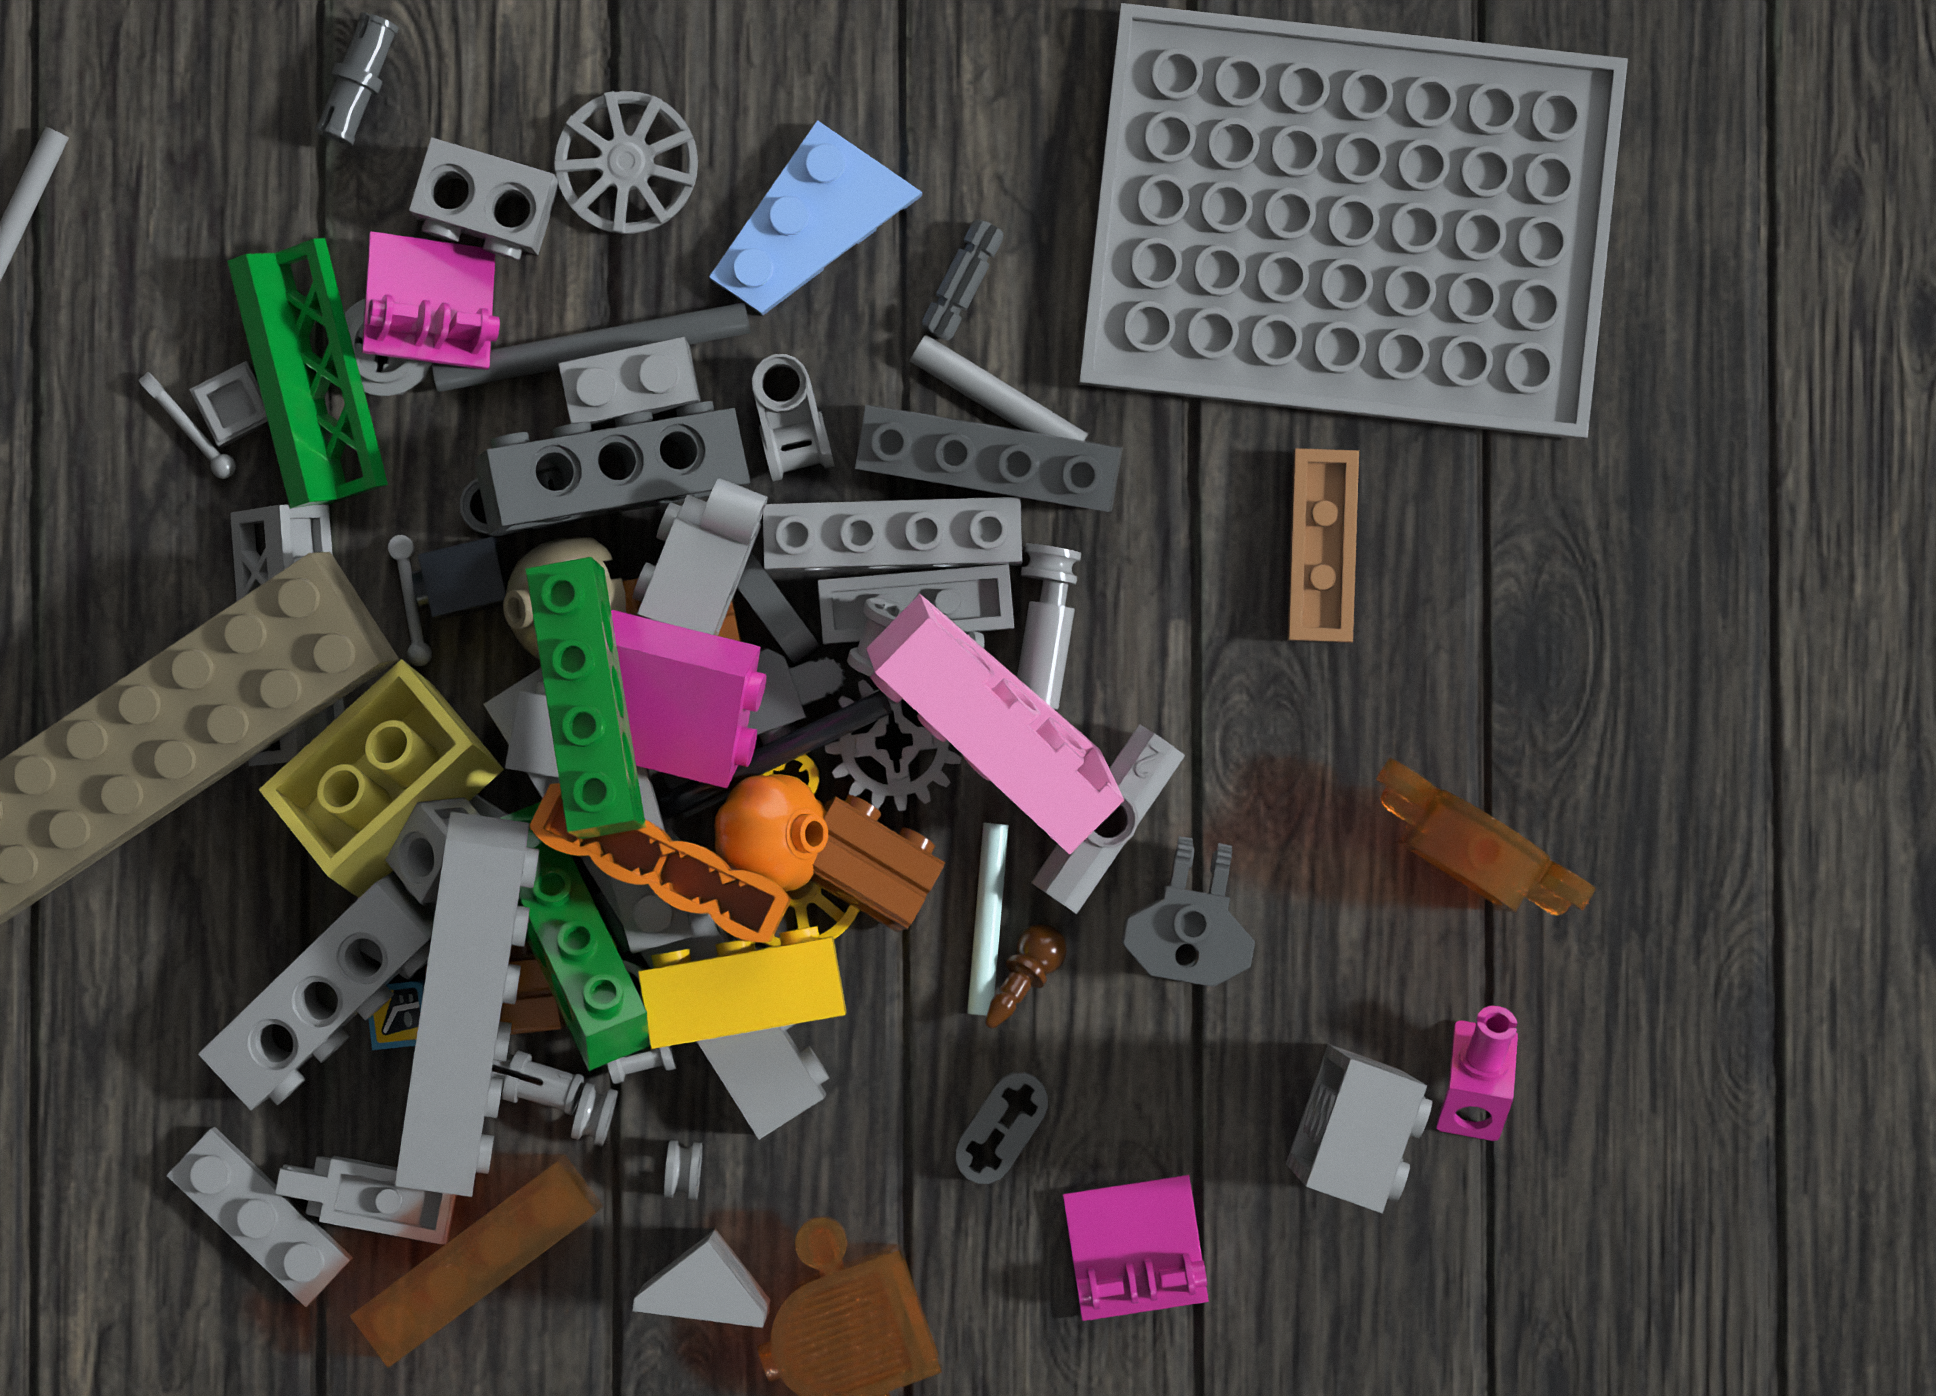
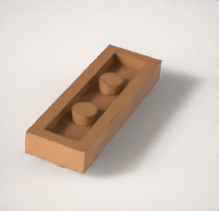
M1298 448L1293 450L1287 641L1353 642L1359 451Z

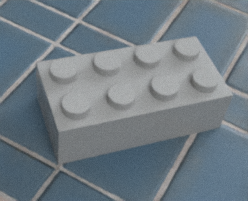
M1328 1044L1286 1165L1306 1187L1383 1214L1387 1199L1398 1202L1405 1187L1410 1164L1403 1162L1402 1157L1410 1136L1419 1139L1427 1124L1432 1107V1101L1424 1096L1427 1085L1398 1068Z

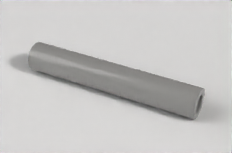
M927 334L923 337L910 359L911 363L1020 430L1082 441L1088 435V433Z

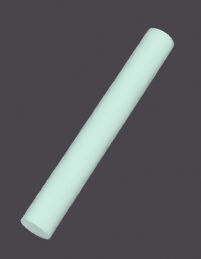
M983 823L968 1014L987 1015L990 1002L995 995L1009 825Z

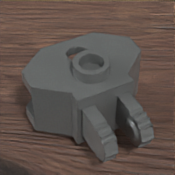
M1179 836L1169 886H1163L1160 899L1125 917L1121 943L1151 976L1215 987L1251 967L1255 941L1228 911L1230 897L1225 896L1232 858V845L1218 843L1211 860L1210 872L1212 875L1209 892H1199L1185 889L1188 870L1192 867L1194 857L1193 838ZM1183 944H1191L1196 953L1194 960L1188 965H1180L1175 959L1176 950Z

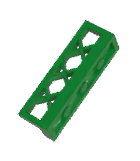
M314 238L276 253L244 254L228 260L290 509L333 504L387 486L388 482L326 239ZM308 258L313 283L307 297H305L296 289L291 264ZM315 320L326 328L329 340L323 359L312 352L309 340ZM331 382L341 389L345 403L339 420L328 414L324 399ZM346 444L357 451L363 473L362 478L347 483L340 461Z

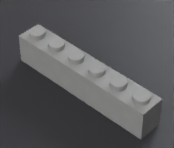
M450 812L397 1167L396 1187L472 1197L476 1172L489 1173L494 1136L482 1134L484 1116L497 1118L503 1083L502 1079L491 1078L493 1060L506 1062L512 1023L499 1021L502 1003L515 1004L521 968L520 965L508 964L511 945L524 947L530 911L529 907L517 906L520 886L534 887L539 849L526 847L529 823Z

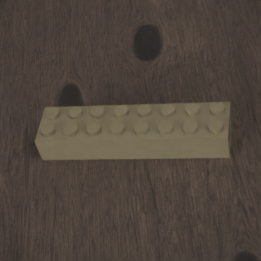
M331 552L308 553L0 760V925L286 736L296 727L304 724L400 660Z

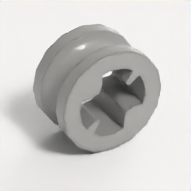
M1026 543L1025 552L1029 554L1030 562L1027 566L1022 567L1021 576L1076 585L1077 576L1073 574L1072 566L1075 562L1080 561L1081 552Z
M586 1083L575 1115L571 1138L579 1140L581 1136L589 1135L594 1139L595 1145L603 1146L611 1123L618 1091L609 1089L607 1093L600 1094L595 1090L594 1084Z
M678 1140L669 1141L664 1197L673 1198L676 1192L682 1191L688 1195V1199L697 1200L702 1164L701 1142H694L692 1147L683 1148L679 1145Z

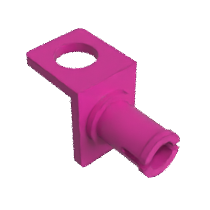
M1488 1006L1478 1013L1477 1023L1462 1020L1455 1023L1449 1086L1437 1119V1129L1441 1132L1497 1141L1501 1136L1514 1097L1518 1034L1516 1032L1517 1029L1514 1028L1517 1026V1019L1513 1013L1500 1006ZM1463 1107H1479L1488 1111L1491 1117L1479 1122L1468 1121L1459 1117L1456 1111Z

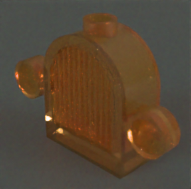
M1388 758L1375 780L1385 787L1381 794L1383 807L1408 823L1396 843L1503 911L1516 913L1525 898L1552 915L1566 913L1571 905L1583 911L1596 891L1593 885L1550 860L1548 854L1505 824L1458 796L1435 787L1428 780L1398 761Z
M815 1216L805 1221L796 1235V1252L805 1265L818 1269L819 1273L804 1279L786 1295L773 1323L771 1341L757 1345L759 1357L769 1382L782 1378L786 1385L799 1396H891L889 1391L942 1373V1362L900 1244L844 1264L842 1258L847 1248V1234L843 1226L836 1219L829 1216Z

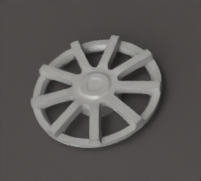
M633 91L604 93V95L586 103L573 116L571 115L560 135L555 155V172L558 184L571 208L591 225L619 234L645 232L664 224L674 217L691 195L698 171L696 144L683 118L671 106L663 102L662 99ZM618 104H638L647 107L632 135H628L624 131ZM606 107L608 108L614 133L611 140H605L583 124L592 114ZM659 112L674 125L678 133L648 145L645 142V136ZM575 133L600 150V156L598 158L567 160L569 146ZM684 144L687 156L686 173L654 163L656 155ZM599 170L602 177L578 199L570 184L568 172ZM651 176L682 184L677 197L666 209H664L647 183ZM610 186H614L617 189L614 221L604 219L588 209L589 205ZM637 189L655 214L654 217L639 222L626 223L628 194L630 190Z

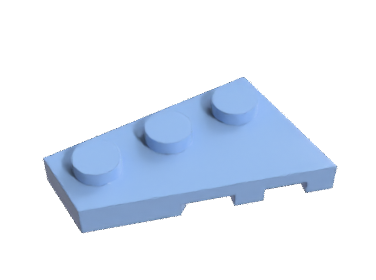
M817 120L709 278L763 316L822 272L824 267L856 243L859 244L877 230L876 228L900 210L906 209L922 197V192Z

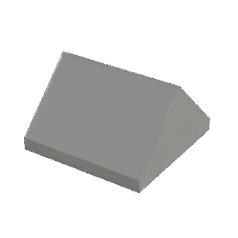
M715 1228L644 1283L634 1298L633 1311L763 1328L769 1313L770 1298Z

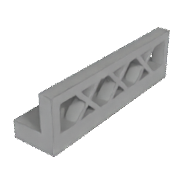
M275 505L230 513L237 601L308 553L331 552L332 554L329 505H313L291 509L289 505ZM264 523L266 548L261 556L256 551L254 524ZM343 698L281 738V750L271 751V746L248 760L249 766L288 763L344 712Z

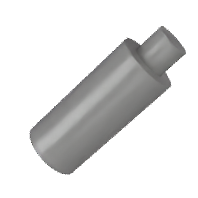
M1043 580L1040 602H1029L1017 678L1049 706L1058 710L1075 609L1065 607L1068 583Z

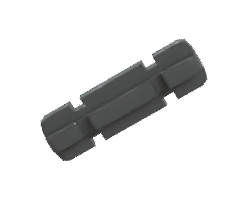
M976 219L972 222L964 238V243L966 244L964 250L958 249L936 292V296L939 297L937 303L931 302L922 319V327L930 334L943 340L953 338L962 320V317L959 316L961 310H967L989 268V263L986 262L988 257L995 256L1003 241V231L995 225L981 219Z

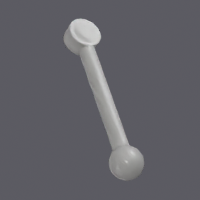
M147 372L139 379L141 385L158 401L210 460L213 475L220 479L232 476L236 468L234 459L227 454L219 453L151 373Z
M397 535L390 540L388 551L398 563L411 645L407 650V657L411 664L424 666L431 660L432 650L423 639L418 604L412 582L410 558L415 552V546L407 536Z

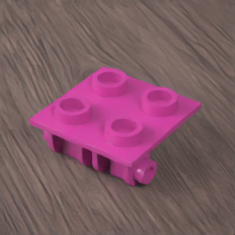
M370 231L362 353L488 370L490 366L491 342L497 341L500 327L499 317L492 316L495 254L483 250V247Z
M1189 1175L1063 1194L1082 1321L1209 1302L1206 1287L1207 1277L1204 1260H1202Z

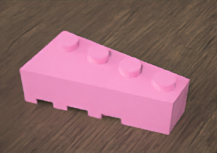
M921 594L866 648L875 671L871 675V679L876 686L896 703L904 699L918 712L917 717L933 736L942 742L948 740L963 754L968 764L980 776L993 782L1069 855L1124 801L1101 750Z

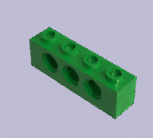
M592 557L526 568L567 832L579 839H586L646 828L605 570Z
M541 802L499 819L526 822L530 825ZM529 827L526 847L539 849L534 887L520 886L517 906L530 908L526 939L590 1071L649 1047L647 1011L572 856L546 845Z

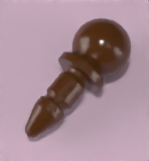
M1047 924L1030 926L1018 938L1016 945L1017 955L1009 956L1006 961V966L1010 973L1000 986V992L996 993L990 1002L985 1019L987 1027L993 1029L1008 1019L1016 1010V1004L1021 1003L1031 986L1042 988L1047 981L1046 974L1056 971L1063 964L1067 954L1066 941L1060 931L1053 926Z

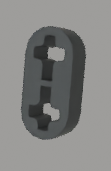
M751 552L737 587L791 661L796 664L820 645Z
M1012 1072L1004 1075L994 1085L960 1136L956 1146V1163L960 1172L968 1180L978 1184H990L1000 1180L1009 1171L1043 1120L1048 1108V1095L1043 1083L1036 1076L1027 1072ZM1024 1084H1027L1034 1089L1030 1099L1037 1107L1031 1115L1024 1111L1019 1112L1008 1127L1000 1122L1008 1108V1101L1002 1094L1007 1087L1018 1091ZM994 1128L1004 1134L995 1149V1154L1001 1159L1000 1164L996 1168L985 1164L980 1171L973 1169L970 1166L973 1154L967 1149L968 1144L972 1140L983 1144Z

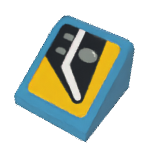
M425 979L389 983L386 985L394 995L368 1018L372 1050L416 1045Z

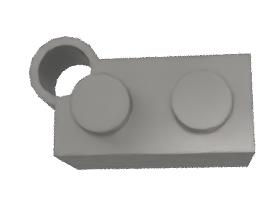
M718 478L707 502L690 495L686 496L682 506L670 502L656 536L657 539L665 541L658 563L655 566L646 562L634 589L632 598L642 602L637 614L647 619L718 636L762 526L760 520L768 497Z

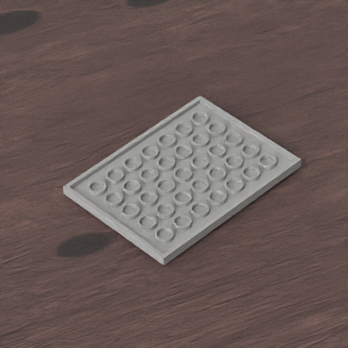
M1121 3L1079 385L1579 440L1587 439L1628 58Z

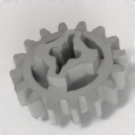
M864 679L858 682L862 698L880 690L873 691L872 687ZM841 696L838 700L842 708L854 703L853 700ZM887 697L891 710L894 711L895 723L899 724L901 733L912 734L913 746H907L902 750V759H899V773L895 772L894 761L890 759L889 752L884 749H877L876 746L877 738L884 737L887 734V725L890 724L889 715L878 719L868 733L852 735L851 732L840 737V741L826 745L825 751L829 754H841L843 763L838 765L832 772L835 778L851 774L855 779L850 788L849 795L858 796L865 789L873 792L872 805L877 809L881 807L886 796H894L898 810L902 811L906 810L907 795L911 793H916L918 798L925 804L930 802V793L927 785L932 781L947 787L951 782L941 769L945 763L960 764L962 757L948 750V740L945 742L938 740L925 727H917L905 718L901 701L896 703ZM937 749L936 756L929 769L922 776L910 782L909 765L921 750ZM872 756L886 767L888 785L868 777L860 769L855 758Z

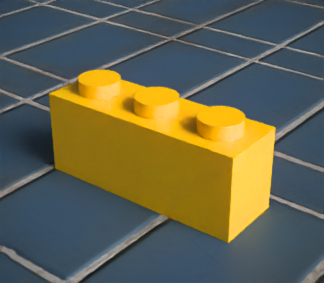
M818 926L779 933L781 945L755 949L754 942L739 939L715 944L716 957L691 961L690 949L651 955L653 968L638 971L643 1003L647 1011L651 1049L845 1015L846 1006L834 937L819 938Z

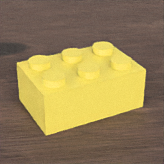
M401 659L259 788V791L325 874L360 898L375 882L393 871L385 859L417 802L463 797L470 801L504 769L435 686Z

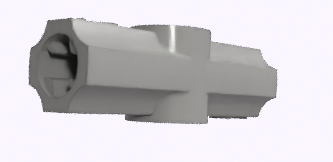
M1139 724L1109 767L1124 798V801L1120 804L1126 815V823L1123 830L1111 838H1104L1093 831L1070 855L1057 843L1031 883L1077 914L1125 843L1134 835L1138 824L1185 755L1167 741Z

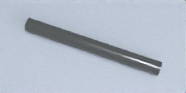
M743 302L490 350V366L488 370L432 363L437 391L442 392L559 370V363L681 337H685L688 344L692 345L751 334L746 305Z

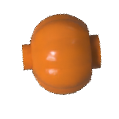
M783 774L748 777L731 790L726 802L719 808L715 816L716 854L729 865L731 870H744L765 876L777 883L785 892L801 888L814 876L813 863L818 852L824 849L828 840V827L824 820L826 810L822 802L815 798L811 788L797 777Z

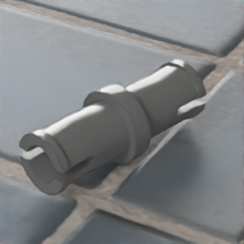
M360 12L359 22L343 62L335 63L331 77L335 82L319 123H316L314 131L323 137L348 146H353L354 137L370 96L379 94L383 83L378 76L393 38L399 30V27L394 23L374 14L369 15L366 12Z

